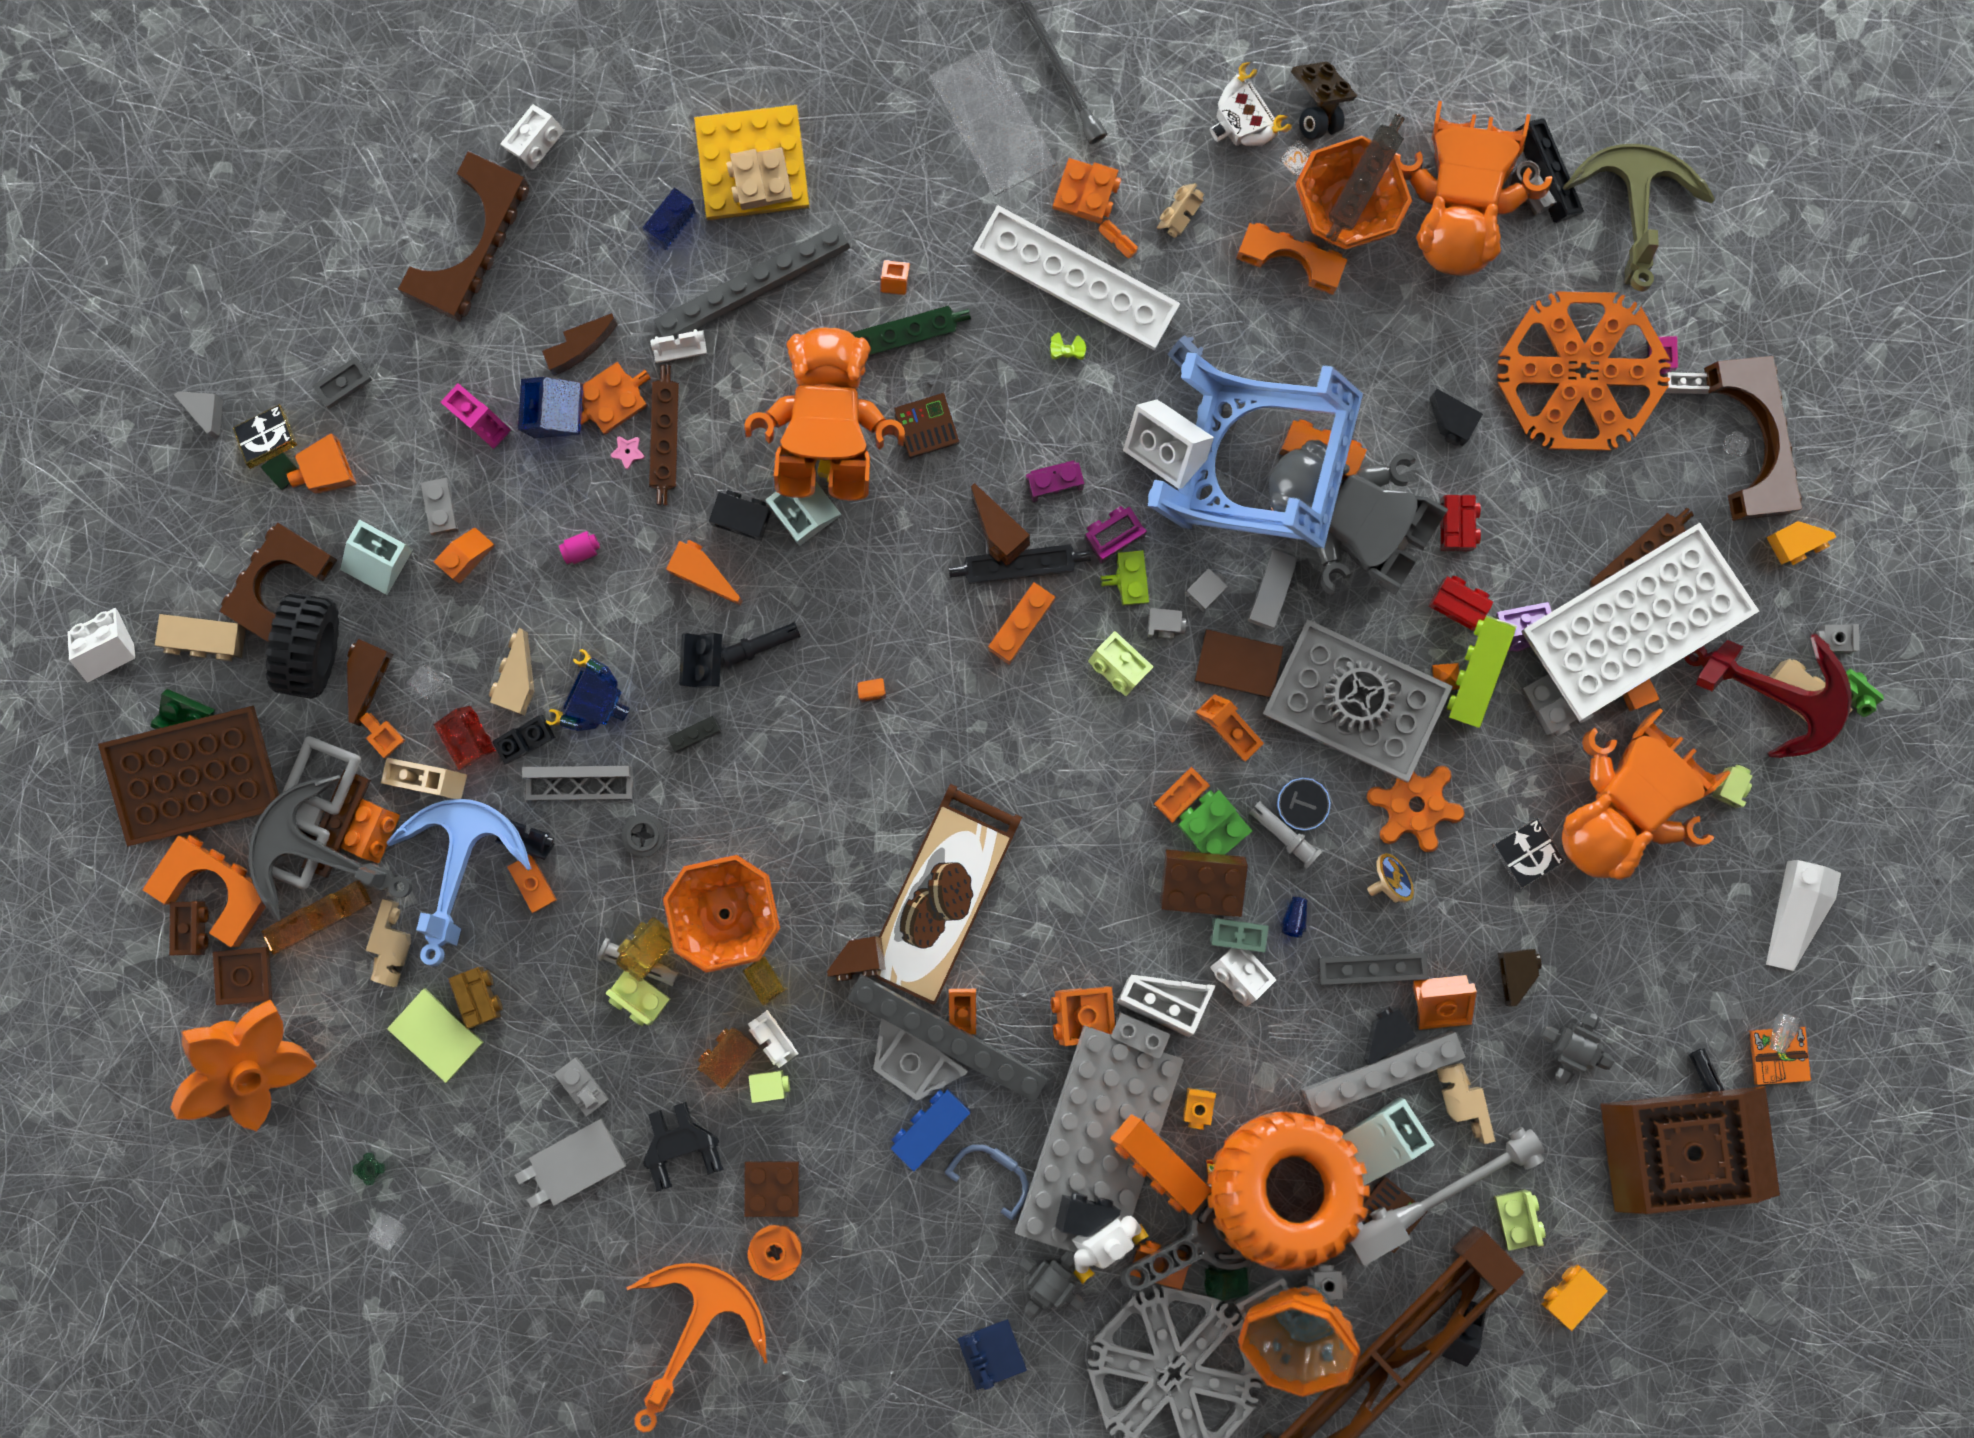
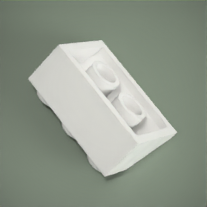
M1153 400L1136 405L1123 451L1178 489H1181L1206 462L1214 437L1159 400Z

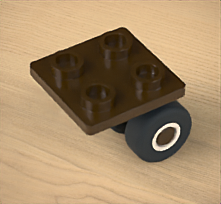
M1329 62L1293 67L1291 73L1317 102V107L1306 108L1300 115L1299 126L1302 134L1308 139H1317L1323 137L1327 130L1330 135L1340 132L1344 127L1345 118L1342 109L1338 105L1341 102L1353 101L1357 97L1350 84L1338 74L1336 68Z

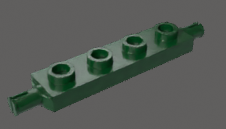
M948 305L851 332V334L868 341L871 346L869 356L956 332V323L971 320V315L969 314V309L953 313Z

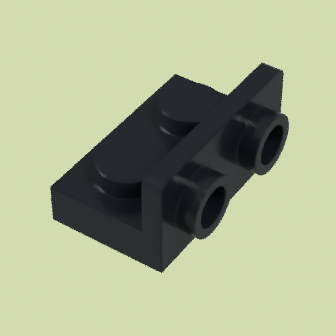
M682 634L680 686L693 688L720 687L722 634Z

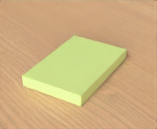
M423 989L387 1028L445 1083L449 1082L484 1043L473 1031L466 1029L465 1024L427 989Z

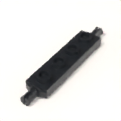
M1071 544L1024 550L1008 566L1002 560L997 561L991 554L969 556L965 558L964 566L949 567L950 578L966 576L969 584L1067 573L1074 571L1076 562L1091 561L1090 550L1074 552Z

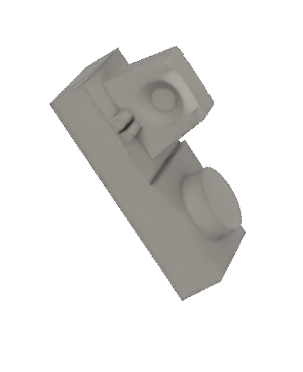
M575 1057L554 1073L586 1117L609 1100L578 1057Z

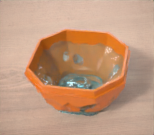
M1313 1285L1283 1290L1278 1295H1274L1262 1303L1252 1306L1245 1316L1238 1339L1239 1348L1268 1386L1301 1397L1347 1384L1352 1379L1360 1355V1348L1355 1339L1350 1321L1343 1317L1340 1309L1333 1306L1320 1288Z

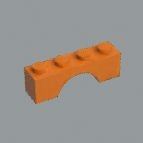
M1249 223L1236 259L1261 268L1268 260L1275 257L1285 256L1293 258L1305 268L1310 287L1332 295L1334 294L1348 260L1343 258L1341 253L1333 250L1328 252L1321 250L1315 243L1297 241L1292 235L1285 232H1273L1269 230L1268 226L1261 223H1255V225Z

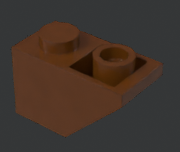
M874 936L849 940L827 970V976L836 978L837 982L852 980V975L861 973L866 977L878 976V971L886 970L882 938Z

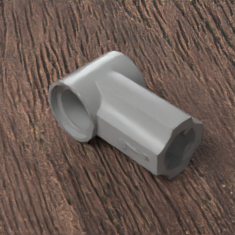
M1524 161L1519 164L1511 177L1512 185L1515 183L1521 184L1522 177L1520 173L1525 172L1528 167L1532 171L1530 183L1534 185L1543 184L1538 165L1532 161ZM1550 191L1543 198L1535 200L1528 198L1526 200L1535 216L1545 212L1556 203Z

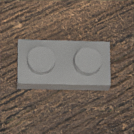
M442 478L422 482L421 487L430 534L436 535L458 530L449 479Z

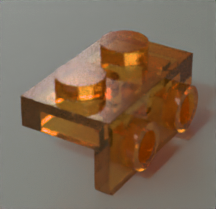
M732 1027L730 1030L725 1028L715 1039L718 1042L717 1046L712 1051L707 1049L698 1059L701 1065L697 1070L706 1074L722 1089L728 1085L759 1048L736 1027Z

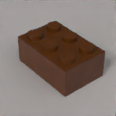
M1166 849L1160 897L1161 910L1242 917L1248 869L1246 857Z

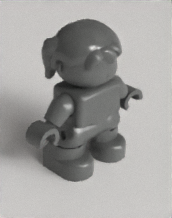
M1309 440L1301 448L1288 452L1279 460L1268 483L1270 505L1274 511L1285 512L1289 498L1300 499L1312 508L1327 446L1322 441ZM1408 453L1396 455L1389 467H1386L1385 464L1363 467L1355 475H1350L1342 488L1339 487L1325 547H1316L1322 565L1326 566L1321 577V586L1326 593L1334 595L1336 586L1330 582V574L1339 573L1344 579L1351 576L1350 569L1346 565L1339 563L1342 560L1341 549L1346 553L1348 552L1364 571L1368 570L1370 577L1379 581V585L1394 595L1399 591L1418 559L1403 550H1399L1397 547L1403 538L1406 537L1407 542L1423 551L1448 511L1447 508L1428 497L1381 488L1389 484V480L1397 486L1407 485V476L1399 475L1396 467L1399 465L1407 467L1413 465L1416 461L1413 455ZM1345 464L1343 475L1350 470L1347 464Z

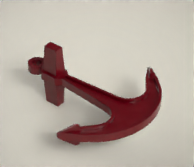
M1812 634L1811 640L1816 660L1823 672L1826 684L1823 689L1818 691L1805 690L1739 666L1736 661L1741 655L1744 646L1727 640L1717 651L1707 653L1705 647L1702 646L1684 657L1689 665H1702L1704 668L1698 676L1696 685L1713 691L1723 680L1734 679L1788 706L1805 718L1808 732L1767 753L1769 757L1783 758L1806 755L1824 748L1837 737L1851 711L1852 692L1845 669L1830 649L1829 644L1817 634Z

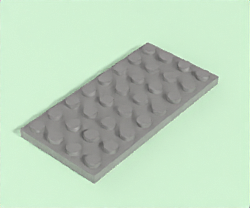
M1085 1025L1083 1026L1015 1230L1017 1235L1076 1253L1078 1249L1072 1239L1077 1235L1063 1233L1055 1227L1062 1195L1071 1196L1072 1192L1087 1195V1200L1097 1202L1098 1197L1114 1201L1113 1205L1121 1210L1120 1220L1126 1216H1133L1145 1178L1132 1168L1135 1163L1130 1158L1125 1160L1114 1150L1117 1145L1110 1138L1131 1114L1142 1119L1159 1136L1184 1059L1165 1052L1158 1059L1113 1039L1111 1034ZM1118 1260L1113 1262L1112 1265H1116Z

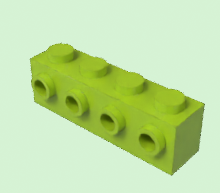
M1486 616L1484 621H1478L1474 631V635L1478 636L1475 646H1469L1464 659L1469 661L1466 671L1460 670L1455 684L1460 686L1457 696L1451 695L1447 710L1451 711L1449 718L1480 728L1515 634L1516 625L1490 616Z

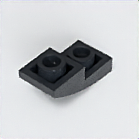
M538 715L522 726L511 729L492 741L505 765L530 753L556 737L546 723L545 717Z

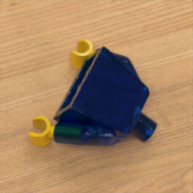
M580 649L579 651L585 655V659L579 662L573 658V661L581 669L561 711L549 710V712L556 714V720L554 722L546 720V723L554 726L560 725L575 731L596 729L600 724L606 725L610 716L624 721L629 712V707L617 702L621 691L617 688L618 681L608 666L595 658H591L585 650Z

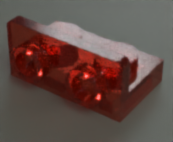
M471 706L454 709L433 724L458 770L465 769L482 756L489 755L495 751L491 738L485 732L477 713Z

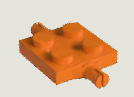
M616 362L574 390L582 402L584 411L571 418L578 428L591 419V421L599 426L603 434L606 435L648 407L641 397L638 387L650 380L651 377L644 370L632 378Z

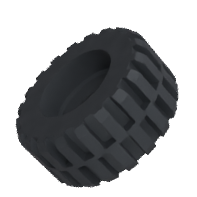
M290 593L280 601V606L277 607L275 618H273L271 624L272 628L269 633V643L266 651V679L268 680V686L276 693L313 699L323 693L332 673L331 670L334 665L338 645L337 639L339 637V612L337 605L329 598Z

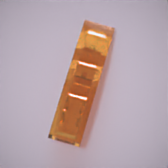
M357 880L335 893L326 895L309 906L300 908L261 932L272 955L351 916L369 906L372 902L361 881Z

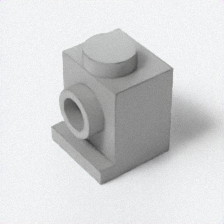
M1150 608L1147 638H1152L1154 633H1158V637L1164 639H1174V635L1185 634L1186 618H1182V611Z
M1859 624L1823 625L1818 627V631L1815 633L1829 644L1834 654H1850L1860 651ZM1837 633L1839 634V642L1835 639Z

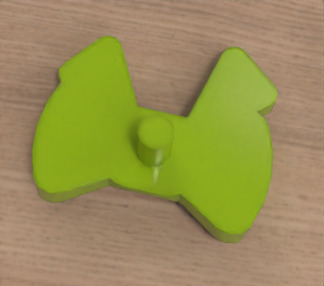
M1059 332L1051 337L1050 355L1052 359L1056 360L1062 356L1065 358L1075 357L1079 360L1084 359L1086 345L1079 335L1076 336L1072 345H1064Z

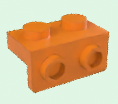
M362 799L340 848L360 858L379 863L386 850V842L392 836L400 815Z

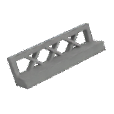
M630 766L522 767V778L526 779L527 801L633 799V767ZM611 778L607 783L602 780ZM616 778H626V794H616L609 785ZM533 779H543L550 786L542 795H533ZM548 779L557 780L552 784ZM563 779H570L577 786L570 794H562L556 788ZM575 779L583 780L580 783H578ZM589 779H597L603 785L596 794H589L582 787ZM580 789L584 794L575 793ZM605 789H607L611 794H601V793H602ZM552 790L557 793L548 795Z

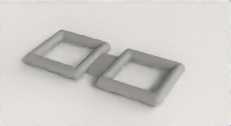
M308 736L304 739L283 792L298 784L312 749L348 763L332 802L314 796L303 802L296 813V824L299 830L317 837L316 841L326 846L330 832L318 825L324 811L333 815L339 814L360 765L361 758L354 753ZM308 859L301 877L273 866L272 877L305 890L309 887L319 862Z

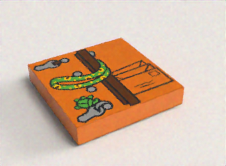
M1806 1027L1749 1030L1754 1084L1811 1081Z

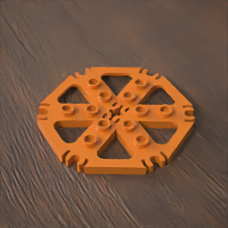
M1555 292L1559 299V302H1556L1555 296L1551 293L1548 295L1551 305L1544 307L1540 300L1536 301V308L1540 312L1537 313L1532 304L1498 358L1506 357L1510 360H1498V365L1506 366L1508 372L1498 374L1497 379H1508V382H1497L1524 434L1527 435L1528 431L1533 427L1535 430L1531 433L1530 440H1533L1537 434L1544 435L1545 440L1541 445L1542 447L1547 446L1550 439H1553V443L1548 450L1611 451L1607 440H1610L1611 447L1617 449L1619 446L1616 442V437L1623 436L1627 443L1630 442L1631 436L1626 431L1629 430L1633 434V438H1635L1668 388V386L1658 385L1657 383L1665 384L1670 381L1669 377L1664 378L1659 373L1661 369H1669L1671 367V364L1667 362L1659 364V361H1670V358L1642 307L1640 306L1639 311L1633 315L1632 312L1637 307L1636 302L1630 308L1622 306L1625 295H1621L1617 302L1613 303L1614 298L1618 294L1617 292ZM1573 303L1601 304L1605 309V313L1584 344L1567 309ZM1539 323L1542 324L1559 357L1522 356L1518 352V345L1533 324ZM1631 325H1636L1641 329L1651 348V355L1645 359L1608 358L1627 327ZM1584 364L1586 369L1597 372L1588 373L1585 378H1581L1579 373L1569 371L1580 369L1581 365ZM1519 384L1558 385L1541 413L1534 417L1527 414L1516 393V387ZM1608 386L1647 387L1650 395L1637 416L1628 419L1622 414ZM1581 398L1599 430L1598 437L1594 439L1566 438L1562 433L1563 426Z

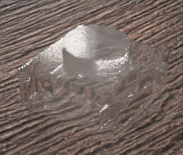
M382 1213L367 1237L390 1252L407 1227L386 1213Z

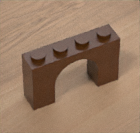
M278 522L276 526H272L266 533V541L262 547L255 550L252 554L251 564L246 571L244 570L239 574L236 579L237 585L231 593H228L223 598L222 608L219 611L269 642L271 624L276 615L267 608L261 596L262 582L267 573L279 565L293 564L324 582L338 560Z

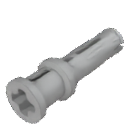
M1261 801L1255 807L1262 814L1255 808L1249 812L1250 815L1287 846L1285 848L1289 854L1293 853L1304 863L1306 869L1322 853V850H1316L1305 840L1303 834L1299 833L1297 835L1264 806Z
M605 938L597 956V960L600 962L602 960L618 965L620 970L629 968L672 987L679 974V970L633 953L631 947L623 948L611 943L608 938Z

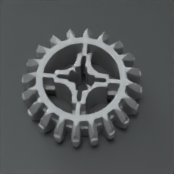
M1362 660L1356 662V668L1349 661L1346 663L1347 671L1339 666L1336 669L1339 676L1331 674L1329 677L1335 684L1327 683L1325 685L1327 690L1332 691V693L1324 694L1325 700H1332L1331 703L1325 706L1326 710L1335 708L1336 711L1330 717L1332 719H1335L1338 715L1342 717L1338 723L1339 726H1342L1345 721L1350 722L1348 725L1349 731L1353 730L1355 724H1358L1359 732L1364 731V724H1367L1370 731L1374 730L1375 725L1373 721L1379 726L1383 725L1384 721L1380 715L1390 718L1391 713L1386 708L1394 709L1396 706L1394 702L1388 701L1397 697V693L1388 692L1389 689L1395 687V683L1390 682L1386 684L1385 681L1390 677V674L1386 673L1381 677L1379 673L1382 667L1379 665L1375 671L1371 670L1373 666L1371 661L1367 663L1366 668H1363ZM1358 676L1368 677L1378 686H1365L1361 679H1358ZM1349 678L1351 681V693L1339 699L1340 685ZM1357 690H1361V693H1369L1363 699V702H1359L1355 698L1351 699L1356 695ZM1381 693V705L1378 711L1371 715L1370 698ZM1353 705L1357 707L1363 717L1348 713L1343 706Z

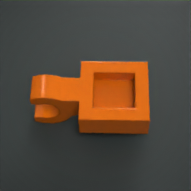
M367 712L359 719L371 732L366 739L383 758H387L406 741L388 721L380 725L379 721L371 713Z

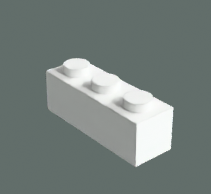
M1667 372L1662 376L1670 378L1668 383L1661 384L1662 386H1668L1664 393L1709 394L1708 390H1710V387L1707 386L1706 382L1707 373Z

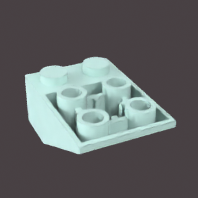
M1401 1097L1396 1098L1344 1132L1342 1136L1345 1141H1352L1358 1150L1354 1154L1357 1161L1364 1162L1367 1173L1362 1174L1364 1185L1406 1164L1434 1146V1143L1406 1100Z

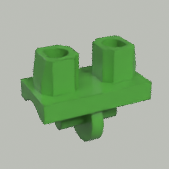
M1849 669L1846 671L1852 692L1851 705L1857 709L1858 714L1862 717H1867L1875 712L1876 705L1884 700L1883 694L1867 682L1864 674L1856 673Z

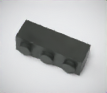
M711 716L669 736L668 739L674 752L678 753L720 733L721 730L715 717Z

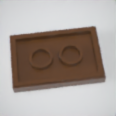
M1206 629L1194 681L1270 698L1275 689L1284 646Z

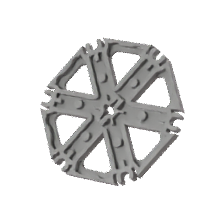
M1155 1285L1152 1286L1154 1296L1151 1299L1144 1296L1143 1290L1139 1291V1297L1142 1301L1139 1304L1134 1293L1093 1339V1342L1103 1344L1102 1347L1099 1344H1091L1090 1347L1091 1350L1100 1353L1099 1358H1088L1087 1361L1089 1365L1099 1367L1090 1368L1087 1366L1106 1430L1109 1425L1116 1422L1109 1430L1111 1435H1114L1117 1430H1122L1124 1432L1123 1438H1144L1142 1431L1169 1402L1179 1438H1229L1256 1408V1405L1248 1404L1246 1400L1253 1403L1258 1402V1397L1250 1395L1249 1390L1252 1387L1261 1388V1383L1257 1380H1250V1378L1261 1379V1376L1242 1351L1244 1368L1239 1372L1202 1364L1228 1335L1235 1336L1238 1341L1244 1323L1242 1317L1237 1323L1232 1325L1238 1319L1239 1314L1235 1311L1231 1316H1225L1224 1310L1229 1306L1228 1303L1225 1301L1216 1309L1222 1298L1161 1285L1163 1296H1160L1159 1289ZM1174 1300L1204 1307L1206 1312L1202 1321L1181 1344H1179L1168 1310L1169 1304ZM1136 1313L1142 1316L1153 1353L1119 1346L1113 1342V1334L1131 1314ZM1170 1367L1173 1369L1181 1368L1179 1370V1379L1173 1377L1171 1380H1168L1170 1375L1168 1369ZM1110 1373L1145 1381L1146 1383L1123 1409L1115 1410L1109 1403L1103 1379L1105 1375ZM1195 1393L1235 1403V1411L1217 1431L1211 1432L1206 1429Z

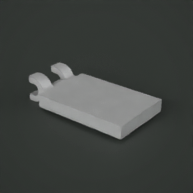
M601 1118L529 1157L532 1166L514 1176L519 1184L532 1177L535 1178L541 1191L527 1199L532 1209L548 1199L551 1200L554 1206L627 1165Z

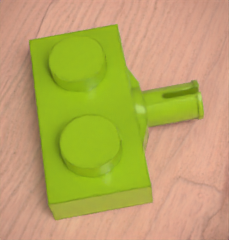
M1144 550L1117 553L1116 575L1101 576V586L1117 585L1121 594L1122 606L1148 604L1149 594Z

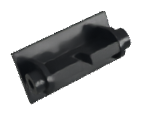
M509 819L519 832L527 854L545 860L555 845L553 843L554 838L550 836V833L531 828L529 834L525 833L526 825ZM497 837L495 842L504 845L501 839Z

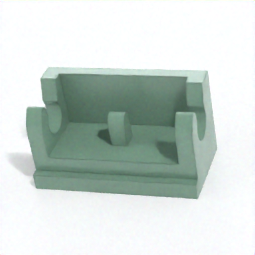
M1213 918V931L1210 936L1211 945L1265 952L1269 926Z

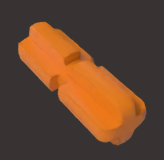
M1107 219L1100 225L1099 232L1111 243H1115V247L1127 258L1135 255L1138 247L1126 235L1122 236V231L1110 220Z

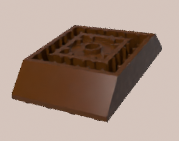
M1765 1086L1600 1104L1615 1212L1653 1214L1759 1203L1780 1195ZM1691 1146H1699L1701 1148V1156L1697 1160H1690L1687 1157V1150Z

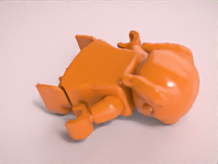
M1438 101L1432 134L1438 178H1434L1426 169H1422L1423 155L1421 151L1416 153V163L1411 166L1401 163L1400 154L1396 153L1404 179L1410 180L1419 199L1433 204L1416 235L1418 246L1422 249L1425 259L1439 272L1455 276H1468L1484 269L1501 252V236L1499 225L1497 224V215L1512 213L1528 198L1533 200L1543 198L1550 189L1552 176L1546 177L1543 184L1534 185L1529 181L1532 171L1528 167L1523 174L1521 184L1515 183L1502 189L1518 157L1523 152L1531 114L1526 115L1524 128L1520 131L1511 132L1496 128L1492 123L1493 117H1489L1486 130L1474 128L1476 115L1473 114L1471 121L1465 124L1445 121L1441 118L1442 101Z
M815 328L805 334H794L787 341L786 347L792 363L794 377L798 384L795 395L780 397L766 413L757 412L749 415L744 424L746 438L751 437L752 431L761 427L767 430L765 432V439L770 444L774 438V427L779 428L790 422L780 440L781 447L779 446L776 451L774 483L775 490L780 495L792 498H804L813 495L816 485L817 460L830 461L831 466L829 471V494L840 500L856 501L864 499L869 494L870 457L859 424L871 433L876 432L875 441L879 450L884 447L883 437L886 435H894L901 446H904L905 431L901 423L892 419L886 420L873 402L858 399L856 389L859 387L861 376L865 373V363L871 351V346L866 339L857 338L850 332L838 328Z
M1662 709L1650 713L1638 726L1631 742L1624 750L1618 768L1615 771L1612 759L1608 757V754L1616 747L1617 740H1610L1606 742L1604 748H1600L1595 743V736L1598 733L1596 727L1586 732L1583 737V749L1587 754L1594 757L1590 762L1589 780L1597 791L1596 801L1586 804L1566 816L1562 831V845L1570 861L1589 876L1595 878H1614L1617 880L1631 877L1641 861L1646 845L1651 841L1660 845L1683 841L1690 847H1699L1709 844L1714 839V836L1710 834L1702 836L1701 839L1694 835L1693 826L1700 822V816L1690 818L1683 824L1667 819L1677 810L1715 791L1731 773L1727 770L1713 775L1705 771L1692 758L1696 752L1694 748L1689 750L1683 758L1673 750L1681 743L1683 738L1681 736L1678 738L1669 737L1654 724L1656 718L1663 712Z

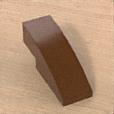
M608 314L564 331L563 334L567 342L543 350L542 352L550 372L556 376L576 366L595 352L618 325L613 314Z

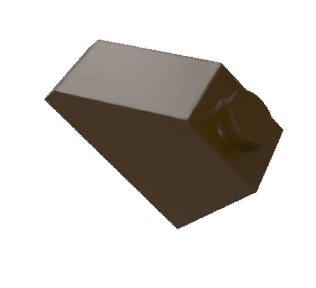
M1535 949L1498 953L1506 1006H1517L1539 977V969L1542 968V962L1539 953L1536 954Z

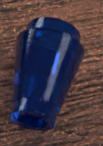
M1296 896L1292 897L1280 924L1282 927L1281 933L1291 937L1302 938L1307 926V899Z

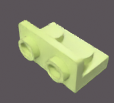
M1116 631L1099 646L1088 660L1096 672L1102 674L1112 683V686L1125 696L1153 668Z
M629 968L625 969L613 987L606 992L611 997L608 1001L617 1009L622 1010L624 1007L632 1013L630 1018L640 1026H643L644 1023L648 1026L652 1025L671 1000V998Z
M1526 1189L1494 1196L1506 1250L1510 1251L1533 1245L1537 1247L1544 1246L1542 1238H1545L1546 1235L1542 1222H1538L1536 1211H1539V1204L1536 1196Z

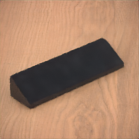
M1545 118L1529 121L1523 152L1527 161L1535 162L1538 165L1543 182L1546 177L1552 176L1549 191L1556 203L1548 211L1553 222L1558 223L1582 214L1584 210L1575 188L1563 189V186L1570 180V177ZM1524 124L1517 128L1515 131L1522 130L1524 128Z

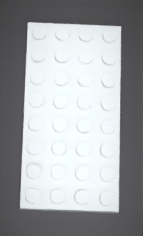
M1698 523L1524 628L1521 632L1579 721L1753 616L1759 610L1701 523Z

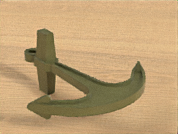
M1642 144L1610 146L1588 157L1576 169L1570 180L1563 186V189L1568 190L1582 184L1594 175L1604 171L1613 172L1625 181L1634 244L1629 250L1630 258L1624 269L1625 284L1631 285L1635 290L1642 292L1648 290L1654 282V276L1649 270L1654 265L1653 257L1659 246L1658 230L1648 229L1651 180L1660 176L1669 177L1676 180L1698 199L1712 203L1715 201V198L1705 180L1701 179L1687 163L1665 150Z

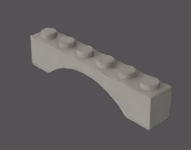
M1448 1031L1371 1065L1302 1088L1301 1091L1311 1115L1318 1116L1466 1057L1456 1032Z

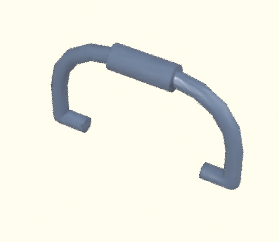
M970 1145L963 1148L952 1159L945 1170V1175L957 1182L960 1176L954 1173L953 1170L966 1154L973 1151H983L990 1154L991 1158L1011 1172L1014 1171L1021 1180L1022 1194L1012 1212L1005 1207L1000 1212L1010 1220H1014L1023 1208L1029 1191V1183L1025 1173L1017 1165L1016 1161L997 1148L993 1149L986 1145Z

